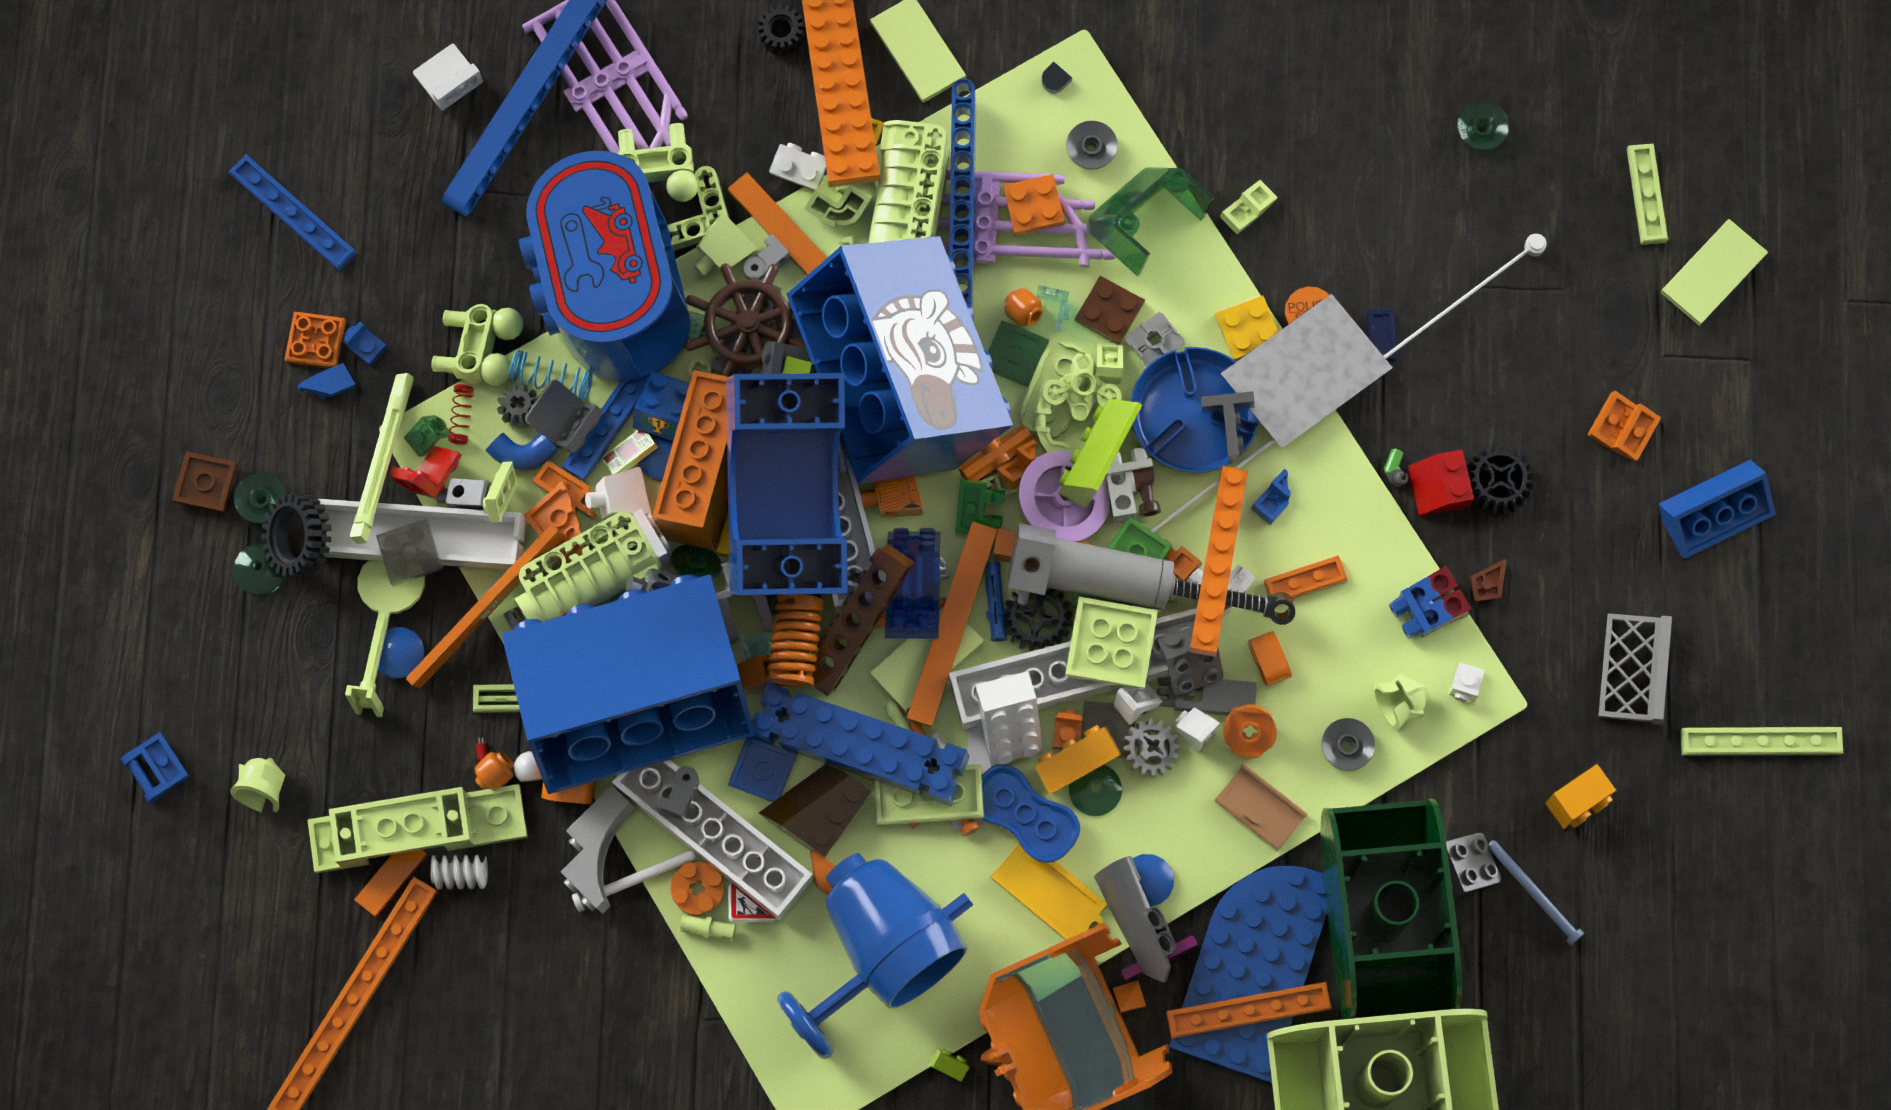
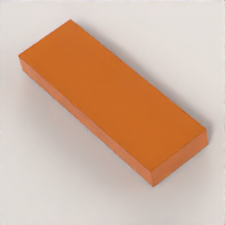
M1338 555L1264 579V584L1268 594L1273 595L1277 592H1284L1289 594L1292 599L1347 582L1348 579Z
M421 849L392 854L354 900L373 916L377 917L428 856L427 853Z

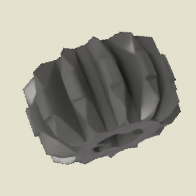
M513 384V391L510 392L504 389L505 397H498L497 401L501 406L497 408L498 414L503 415L501 419L504 423L510 421L511 427L515 428L518 422H520L522 428H525V416L538 399L536 397L537 393L534 389L528 391V387L525 384L522 385L520 390H518L516 384ZM518 403L519 405H524L522 409L519 407L515 408V404Z

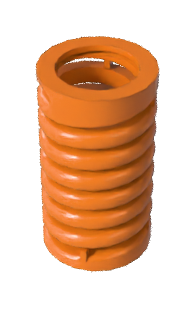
M777 594L776 599L780 603L776 604L775 611L777 614L773 617L775 623L772 627L774 634L771 636L773 644L769 649L772 654L768 657L770 664L767 666L769 675L766 677V681L787 687H813L814 678L812 674L815 672L816 667L806 663L817 661L816 655L811 653L818 651V646L813 643L819 641V636L814 633L820 632L821 627L815 623L822 621L820 612L823 610L824 600L806 594ZM794 610H804V611H810V612L794 611ZM784 660H790V661L802 662V663H792V662H788V661H784ZM786 671H794V672H798V674H793V673L786 672Z

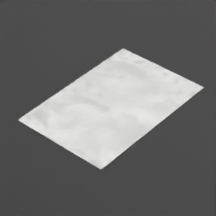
M1331 294L1223 371L1221 375L1236 393L1254 392L1255 408L1249 409L1280 447L1283 448L1393 367Z

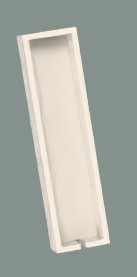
M319 499L321 501L319 505H324L326 508L323 514H328L330 518L325 524L331 525L332 530L327 531V536H332L331 542H326V546L330 548L329 553H323L325 557L508 570L523 555L524 547L519 542L525 541L527 519L521 513L505 512L501 522L490 523L488 513H485L484 510L378 503L368 542L356 544L350 538V534L360 502Z

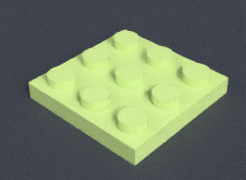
M1079 597L1065 676L1144 690L1158 610Z

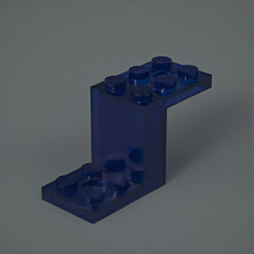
M894 528L893 531H888L887 545H891L915 563L886 609L885 638L939 639L941 532H935L933 528H921L919 531H909L908 528Z

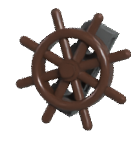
M724 263L721 265L720 270L727 285L721 288L712 297L710 302L693 295L686 297L688 305L705 311V335L687 341L685 349L693 351L709 345L716 355L711 366L712 374L731 377L734 374H751L754 368L761 367L762 370V351L764 347L761 340L763 336L778 343L806 347L804 341L792 337L793 311L791 305L782 296L781 288L773 285V281L778 273V266L776 264H771L768 267L763 280L753 276L751 280L736 281L730 265ZM731 298L736 306V313L722 308ZM762 306H764L766 308V311L764 313L759 314ZM716 316L731 322V325L715 331ZM780 317L782 319L781 332L772 328L773 320Z

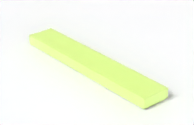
M1842 727L1682 728V756L1842 755Z

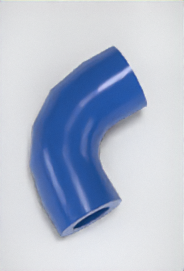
M503 432L485 451L500 464L513 461L514 470L526 471L540 467L547 460H550L559 449L540 433L530 443L519 445Z

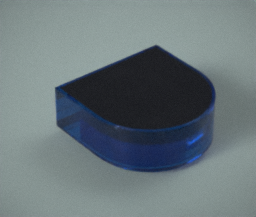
M1053 61L1044 70L1041 82L1046 91L1058 93L1072 81V77Z

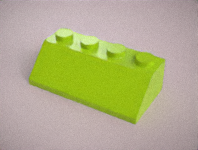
M1108 399L1104 407L1098 406L1092 417L1096 421L1093 428L1088 426L1081 438L1085 442L1082 449L1076 448L1070 459V462L1073 463L1071 470L1065 469L1058 482L1062 485L1058 494L1087 508L1101 486L1142 404Z

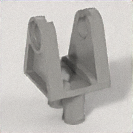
M729 560L720 563L727 586H725V589L715 593L730 644L740 638L728 601L733 600L731 595L735 594H731L729 590ZM753 595L765 631H771L774 623L765 595Z

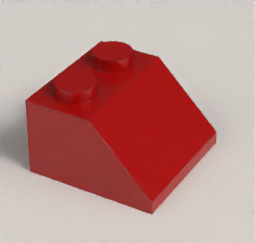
M1463 450L1436 454L1407 467L1419 517L1469 508L1474 497Z

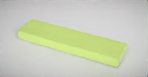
M1654 144L1628 146L1627 154L1641 245L1666 243L1668 236Z

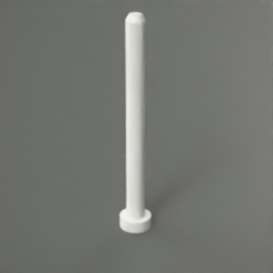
M687 851L604 886L606 896L694 861L696 855L694 851ZM579 892L573 894L572 898L578 912L586 910L585 904L581 901L585 896L580 895Z

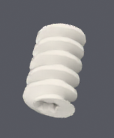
M432 855L431 882L435 884L436 889L441 890L444 882L447 889H452L455 882L458 889H463L466 882L469 889H473L476 882L480 889L485 888L488 878L487 857H485L484 862H480L479 856L475 855L473 863H470L468 855H464L462 863H459L457 855H454L452 862L448 863L446 855H443L441 863H438L436 856Z

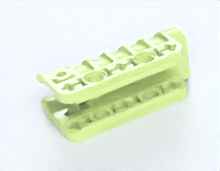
M901 120L884 122L880 145L882 156L880 181L878 183L868 243L936 237L950 161V148L947 144L946 131L943 127L936 124ZM934 132H938L939 137H942V139H932L929 136H933ZM908 135H914L915 138H910V137H907V136H908ZM936 158L939 160L938 164H935Z
M622 511L524 565L519 571V579L526 593L518 596L515 600L526 620L539 619L544 622L562 617L565 612L578 605L590 604L597 606L625 590L626 583L631 576L643 580L649 569L662 570V565L634 516L629 512ZM624 518L625 521L631 520V522L620 523L619 520ZM598 531H605L604 533L594 538V535ZM575 544L579 547L585 544L588 545L582 549L583 554L581 556H578L576 553L569 556L571 562L567 564L565 556L561 552L565 550L568 555L574 551L573 546ZM552 557H558L562 560V564L558 559L549 564L547 562ZM561 566L559 569L553 570L555 567ZM531 570L532 573L527 577L526 572Z

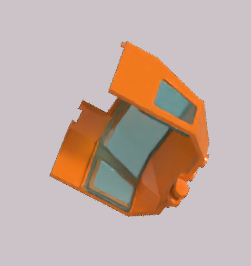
M1105 923L990 975L979 1007L980 1023L984 1030H988L992 1039L991 1047L993 1052L987 1056L989 1060L1001 1059L1003 1065L995 1070L996 1076L1004 1074L1005 1078L1011 1082L1014 1088L1015 1101L1020 1107L1022 1106L1023 1110H1099L1152 1087L1173 1073L1171 1063L1165 1060V1054L1169 1053L1168 1044L1139 1056L1095 959V956L1122 945L1118 938L1111 939L1108 935L1110 934V929Z

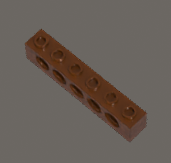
M887 545L882 549L877 548L869 560L872 563L868 571L864 570L856 581L859 584L855 592L851 591L845 598L843 605L846 607L841 614L837 613L832 619L830 633L828 635L825 634L818 642L817 661L806 663L816 667L815 672L812 674L814 678L813 687L826 696L837 690L915 563L891 545ZM879 570L885 572L887 576L886 582L879 578ZM865 592L872 594L873 603H869L866 600ZM852 613L859 616L860 625L853 622ZM839 635L846 638L847 646H843L839 642ZM826 656L833 660L834 667L827 665Z

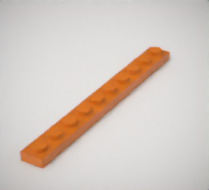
M415 877L412 878L267 1110L302 1109L438 892L437 890Z

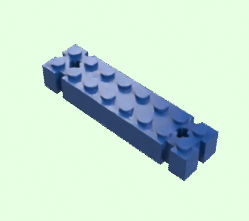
M767 682L760 700L764 710L763 713L756 712L752 723L756 735L752 737L772 745L776 739L782 749L922 796L923 790L928 791L931 800L952 806L959 787L955 776L963 777L965 767L970 758L966 749L946 743L944 749L940 748L937 739L798 692L795 698H793L787 688ZM788 715L790 717L789 720L786 721L784 719V723L780 721L781 717ZM937 765L939 771L936 772L934 770V774H931L929 768Z

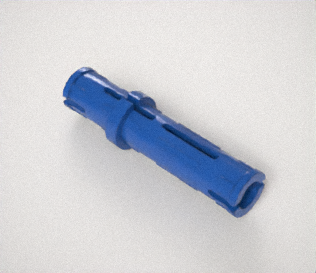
M990 561L987 562L985 567L988 601L986 618L990 622L991 641L1001 642L1008 638L1005 633L1006 625L1002 623V620L1007 615L1003 613L1004 602L1000 562ZM993 579H994L995 596H996V597H994Z

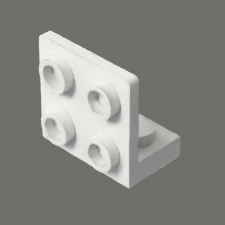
M454 44L449 45L413 71L416 79L442 111L483 83L478 68L474 63L470 65Z

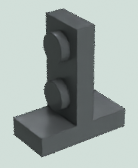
M1254 392L1201 397L1202 413L1223 411L1229 462L1239 461V453L1244 452L1243 438L1242 436L1237 437L1236 427H1241L1240 412H1234V410L1255 408Z

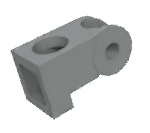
M773 234L764 240L766 248L756 257H751L744 263L743 268L747 280H751L753 276L763 280L771 264H776L779 269L791 259L789 251Z

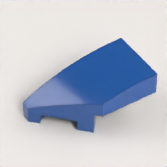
M344 363L308 378L298 384L297 388L303 393L308 391L318 395L319 399L325 401L327 396L333 397L354 389L355 383Z
M1286 469L1271 482L1269 488L1251 507L1255 513L1270 525L1289 505L1291 492L1288 489V471Z

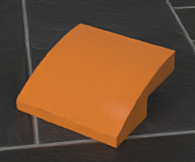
M1613 391L1610 393L1587 436L1612 451L1637 461L1661 417L1641 403L1636 405L1617 391Z

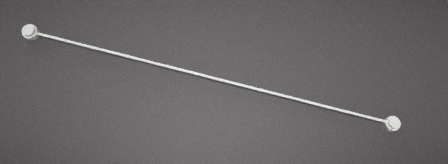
M1540 234L1530 235L1525 242V250L1383 357L1385 359L1525 254L1528 253L1534 257L1540 256L1546 248V239ZM1273 438L1234 468H1241L1276 440ZM1220 478L1151 529V531L1155 532L1217 486Z

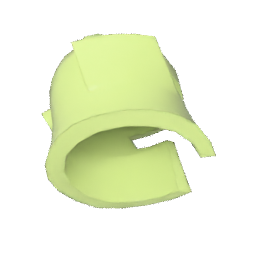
M1402 673L1390 682L1373 684V691L1379 708L1393 729L1399 730L1407 720L1424 716L1426 687L1423 684H1419L1410 677H1404Z
M262 758L251 759L245 765L239 764V779L231 788V795L241 804L258 812H262L267 798L273 803V811L277 812L279 810V792L285 774L272 758L266 760Z

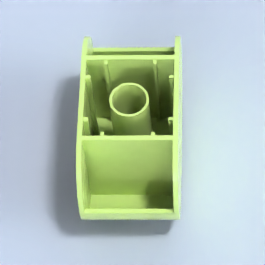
M1452 1009L1333 1020L1295 1025L1269 1032L1267 1034L1275 1110H1499L1487 1011L1480 1009Z

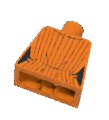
M915 476L873 482L874 490L860 492L863 507L878 505L880 517L923 515V507Z

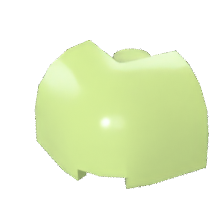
M826 174L804 209L833 227L836 225L854 224L875 195L877 187L874 181L829 187Z

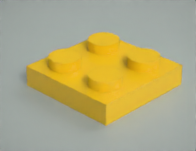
M1264 296L1215 313L1218 326L1231 357L1235 361L1242 359L1278 333Z

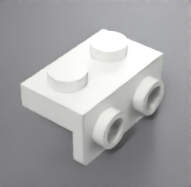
M788 143L787 146L780 144L769 173L815 191L821 184L826 171L825 156L816 152H811V155L801 152V147L792 143Z

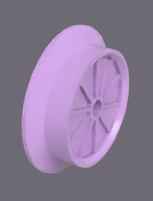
M1064 450L1051 451L1037 457L1024 471L1018 492L1020 507L1030 525L1055 530L1056 538L1078 542L1093 535L1104 523L1110 507L1108 485L1104 478L1087 508L1058 494L1062 487L1058 482L1065 469L1071 470L1073 463L1070 462V459L1074 452Z

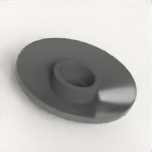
M1099 121L1079 123L1070 131L1066 143L1070 159L1079 167L1089 170L1100 169L1108 165L1114 159L1118 146L1113 130ZM1093 145L1096 147V150L1090 152L1087 150V147Z
M1339 719L1331 723L1325 730L1321 742L1322 752L1326 760L1335 768L1344 771H1354L1365 766L1372 758L1375 750L1374 736L1368 726L1357 719ZM1349 742L1352 745V749L1346 751L1343 749L1342 744Z

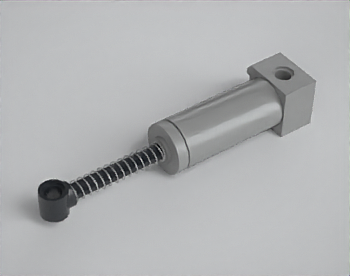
M1023 523L1018 525L1008 571V588L1019 590L1017 602L1021 605L1028 603L1030 592L1045 595L1047 587L1164 611L1167 601L1171 599L1172 595H1176L1175 597L1181 596L1182 599L1184 597L1189 598V600L1196 599L1197 602L1201 584L1175 578V574H1173V561L1059 539L1055 537V530ZM1231 588L1227 590L1225 605L1230 606V608L1236 607L1237 610L1241 608L1244 611L1246 609L1251 610V612H1261L1263 617L1271 618L1274 623L1279 625H1286L1295 617L1294 602L1287 593L1277 592L1273 595L1268 594L1262 597L1259 594L1253 595L1252 592L1247 594L1246 592H1239V590L1232 591ZM1280 604L1288 606V609L1283 613L1275 611V608Z

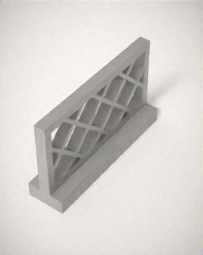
M1608 614L1599 718L1652 722L1654 725H1663L1672 616L1656 618ZM1612 622H1624L1630 630L1618 638L1612 631ZM1643 624H1655V633L1647 640L1637 631ZM1634 633L1642 644L1631 652L1622 641ZM1611 636L1616 640V641L1613 642L1612 644H1611ZM1652 640H1654L1653 648L1649 645ZM1619 644L1628 655L1616 663L1610 657V650ZM1646 646L1653 656L1652 660L1643 666L1634 655ZM1632 658L1640 669L1628 677L1620 666ZM1610 662L1613 665V667L1608 670ZM1652 665L1651 674H1650V673L1648 672L1647 668ZM1617 670L1624 677L1625 681L1614 689L1607 681V678L1612 672ZM1644 672L1650 679V685L1643 691H1640L1632 680ZM1629 683L1638 695L1626 703L1617 692ZM1608 687L1611 692L1606 696V689ZM1648 691H1649V700H1648V699L1646 698V696L1644 695V694H1646ZM1613 695L1623 705L1617 712L1605 711V702ZM1639 698H1642L1648 705V714H1636L1630 706ZM1626 709L1629 711V713H1622Z

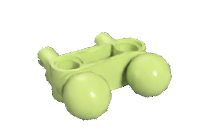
M674 123L669 125L671 146L635 150L633 131L631 129L618 131L620 150L618 154L635 162L643 171L648 183L667 181L666 189L668 194L680 202L689 201L697 194L699 183L694 175L692 149L686 145L683 124ZM678 159L686 160L682 165L674 164Z
M477 304L467 310V312L445 310L443 314L444 326L463 327L464 329L457 356L455 358L433 356L431 364L433 372L454 373L457 379H463L471 385L485 381L490 385L500 386L508 382L511 361L502 354H492L496 336L503 340H512L520 335L523 330L521 314L509 307L501 308L498 311L492 310L484 304Z

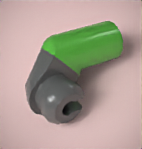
M1391 449L1384 472L1392 485L1401 487L1408 482L1407 473L1404 474L1399 467L1404 453L1398 449Z

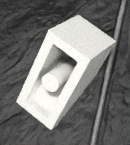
M1193 708L1189 713L1186 710L1183 711L1175 720L1178 725L1174 732L1198 753L1216 735L1219 723L1205 713Z

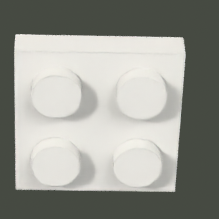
M642 508L632 513L662 565V570L672 566L669 559L672 556L670 546L663 535L661 537L657 536L660 533L651 514L645 515Z

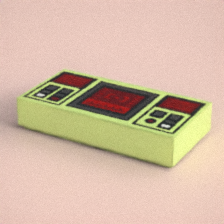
M637 430L605 454L602 459L612 474L631 469L656 450L658 446L649 433Z

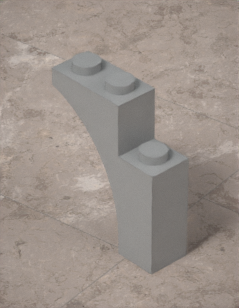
M613 786L606 790L566 830L572 837L569 842L580 853L561 871L567 878L564 881L565 885L574 893L579 890L585 896L581 901L592 912L597 908L602 914L610 907L603 881L606 854L618 829L636 810Z

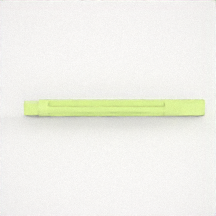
M408 373L397 374L395 377L381 432L350 534V538L356 544L367 543L374 515L414 381L413 376Z

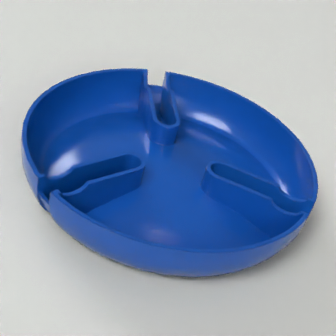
M1186 347L1183 352L1177 353L1176 350L1163 354L1144 369L1137 379L1131 395V402L1142 404L1132 427L1140 445L1155 461L1174 471L1189 474L1217 471L1222 469V466H1228L1234 462H1229L1223 411L1202 413L1201 397L1236 393L1221 374L1235 364V360L1216 350ZM1249 408L1234 410V412H1240L1241 427H1236L1237 437L1242 436L1244 452L1254 439L1256 428L1259 425L1258 418Z

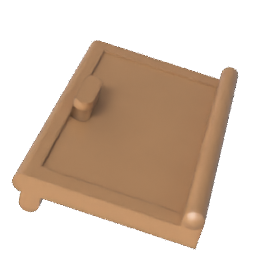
M1245 764L1241 765L1240 770L1214 800L1277 851L1301 821L1307 817L1305 811Z

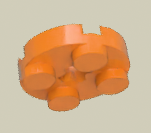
M1247 704L1235 707L1230 711L1223 725V736L1226 744L1237 756L1257 758L1263 755L1269 748H1272L1276 741L1277 728L1270 711L1258 705ZM1249 725L1258 730L1257 733L1252 734V737H1247L1246 732H1242Z
M701 861L688 862L683 864L674 874L671 881V894L673 901L681 911L692 916H702L715 910L721 904L725 894V886L721 874L709 863ZM702 882V887L705 888L704 893L699 892L698 896L693 895V890L690 888L691 885Z

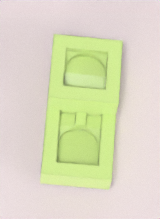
M1259 180L1243 192L1240 199L1221 213L1220 218L1238 235L1266 211L1278 197Z

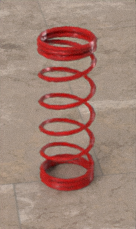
M457 384L454 386L453 391L458 395L452 399L457 405L451 409L456 416L450 418V421L455 426L449 428L451 435L448 436V441L454 444H467L469 436L455 434L451 429L454 427L469 428L470 426L456 424L452 419L455 417L470 418L471 416L457 414L453 409L461 406L471 408L472 406L459 404L454 399L461 396L472 398L473 396L468 394L473 393L474 388L470 385Z

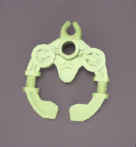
M1077 353L1072 359L1071 371L1058 380H1048L1041 386L1040 396L1036 408L1033 410V414H1036V419L1032 431L1036 433L1037 439L1046 453L1060 450L1072 452L1071 446L1067 443L1053 441L1050 435V428L1045 427L1046 415H1051L1052 412L1050 410L1051 406L1065 401L1071 418L1075 421H1082L1088 417L1094 403L1097 406L1104 407L1108 399L1121 400L1122 398L1121 391L1116 385L1105 384L1094 374V361L1090 354L1084 355L1088 363L1086 368H1079L1078 362L1082 358V354ZM1079 377L1083 378L1087 384L1083 392L1078 390L1076 386V381Z

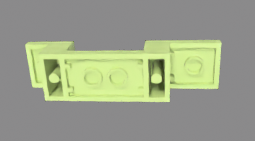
M520 784L500 787L495 791L486 789L468 793L465 792L463 787L333 808L329 809V816L308 819L315 873L369 865L368 858L445 846L448 851L528 838Z

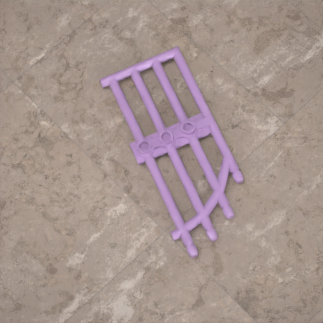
M565 0L524 23L522 27L526 34L534 30L542 43L547 35L542 25L554 18L557 20L569 0ZM607 0L605 4L635 51L622 58L596 17L591 28L613 63L600 70L581 40L576 51L591 73V76L578 82L566 64L561 75L570 88L563 92L576 112L582 109L585 111L610 152L618 154L620 152L619 146L592 105V103L603 97H606L625 129L633 131L634 143L639 150L658 148L662 146L663 142L666 146H671L669 124L672 109L675 110V114L682 121L687 119V112L682 107L679 99L615 0ZM647 72L651 74L664 95L661 117H659L636 78ZM626 84L657 131L650 147L614 93L615 90Z
M948 170L946 180H950L951 170ZM975 171L974 262L995 263V255L1079 259L1080 267L1088 268L1090 267V259H1115V251L1088 249L1086 235H1108L1109 226L1082 224L1074 210H1094L1095 201L1065 199L1059 193L1062 211L1070 224L1065 223V225L1035 232L1075 234L1078 248L996 245L997 231L1014 232L1011 221H998V208L1008 207L1006 197L999 196L1000 183H1015L1050 174ZM1054 174L1056 185L1064 184L1065 176ZM944 194L942 204L950 205V194ZM940 218L938 228L950 229V219ZM943 243L946 253H949V243Z

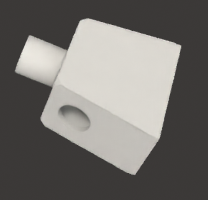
M641 467L602 478L596 484V492L586 493L585 496L587 508L600 507L603 520L622 511L632 514L641 508L645 515L652 514ZM622 518L619 520V522H631V520L625 521L624 518Z

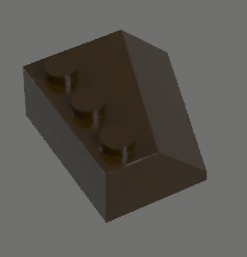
M825 764L758 814L808 850L814 851L825 858L866 801L871 790L850 775Z

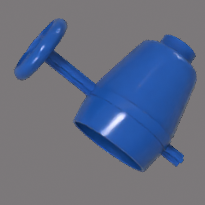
M860 853L847 857L828 873L826 881L832 887V890L826 898V909L858 975L810 1012L788 991L781 992L777 998L778 1004L791 1021L794 1030L820 1058H829L833 1053V1048L818 1025L867 987L888 1008L895 1009L930 989L961 961L966 954L967 947L953 921L973 906V903L965 893L942 909L938 903L888 861L874 859L866 862Z

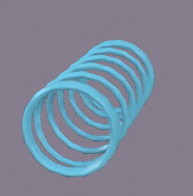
M518 350L510 366V382H515L520 374L521 383L525 385L529 384L534 376V386L537 390L542 388L546 381L548 385L554 360L552 359L545 380L537 387L536 375L541 358L540 355L537 357L535 369L531 377L524 383L523 367L527 352L523 353V351ZM567 363L564 364L562 375L559 380V382H561L562 384L564 380V374L567 368ZM580 367L577 369L575 380L570 388V391H572L574 387L575 395L577 380L581 370ZM587 370L584 373L580 384L578 398L583 402L586 400L591 388L592 370Z

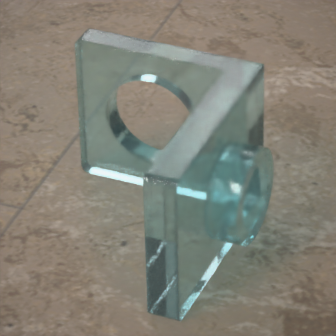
M1039 285L1037 297L1061 302L1056 322V331L1061 332L1063 320H1069L1072 305L1067 304L1069 292Z
M772 630L749 637H744L743 632L739 633L747 660L757 655L772 654L769 650L773 644L771 641V636L774 634Z

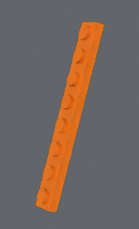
M1222 466L1189 649L1191 653L1216 657L1248 470Z

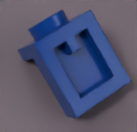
M361 322L356 326H351L345 333L343 341L346 347L370 367L387 349L386 344L369 332Z

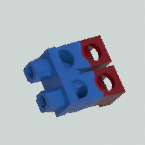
M1447 566L1409 588L1402 590L1399 597L1390 603L1389 607L1396 618L1406 612L1410 615L1412 620L1402 625V630L1408 639L1420 634L1423 638L1443 626L1470 614L1472 609L1461 590H1457L1458 585Z

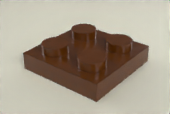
M1099 276L1076 315L1075 322L1120 345L1143 307L1145 299Z
M186 451L172 501L181 505L225 514L238 467L237 462Z

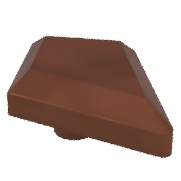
M1505 559L1470 576L1474 603L1501 599L1506 568Z

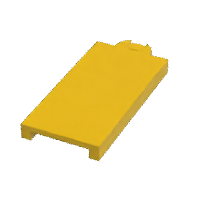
M1020 843L990 876L994 882L1065 940L1087 931L1093 923H1096V926L1104 923L1103 918L1100 916L1107 906L1104 900L1056 861L1045 863L1031 858L1024 851Z

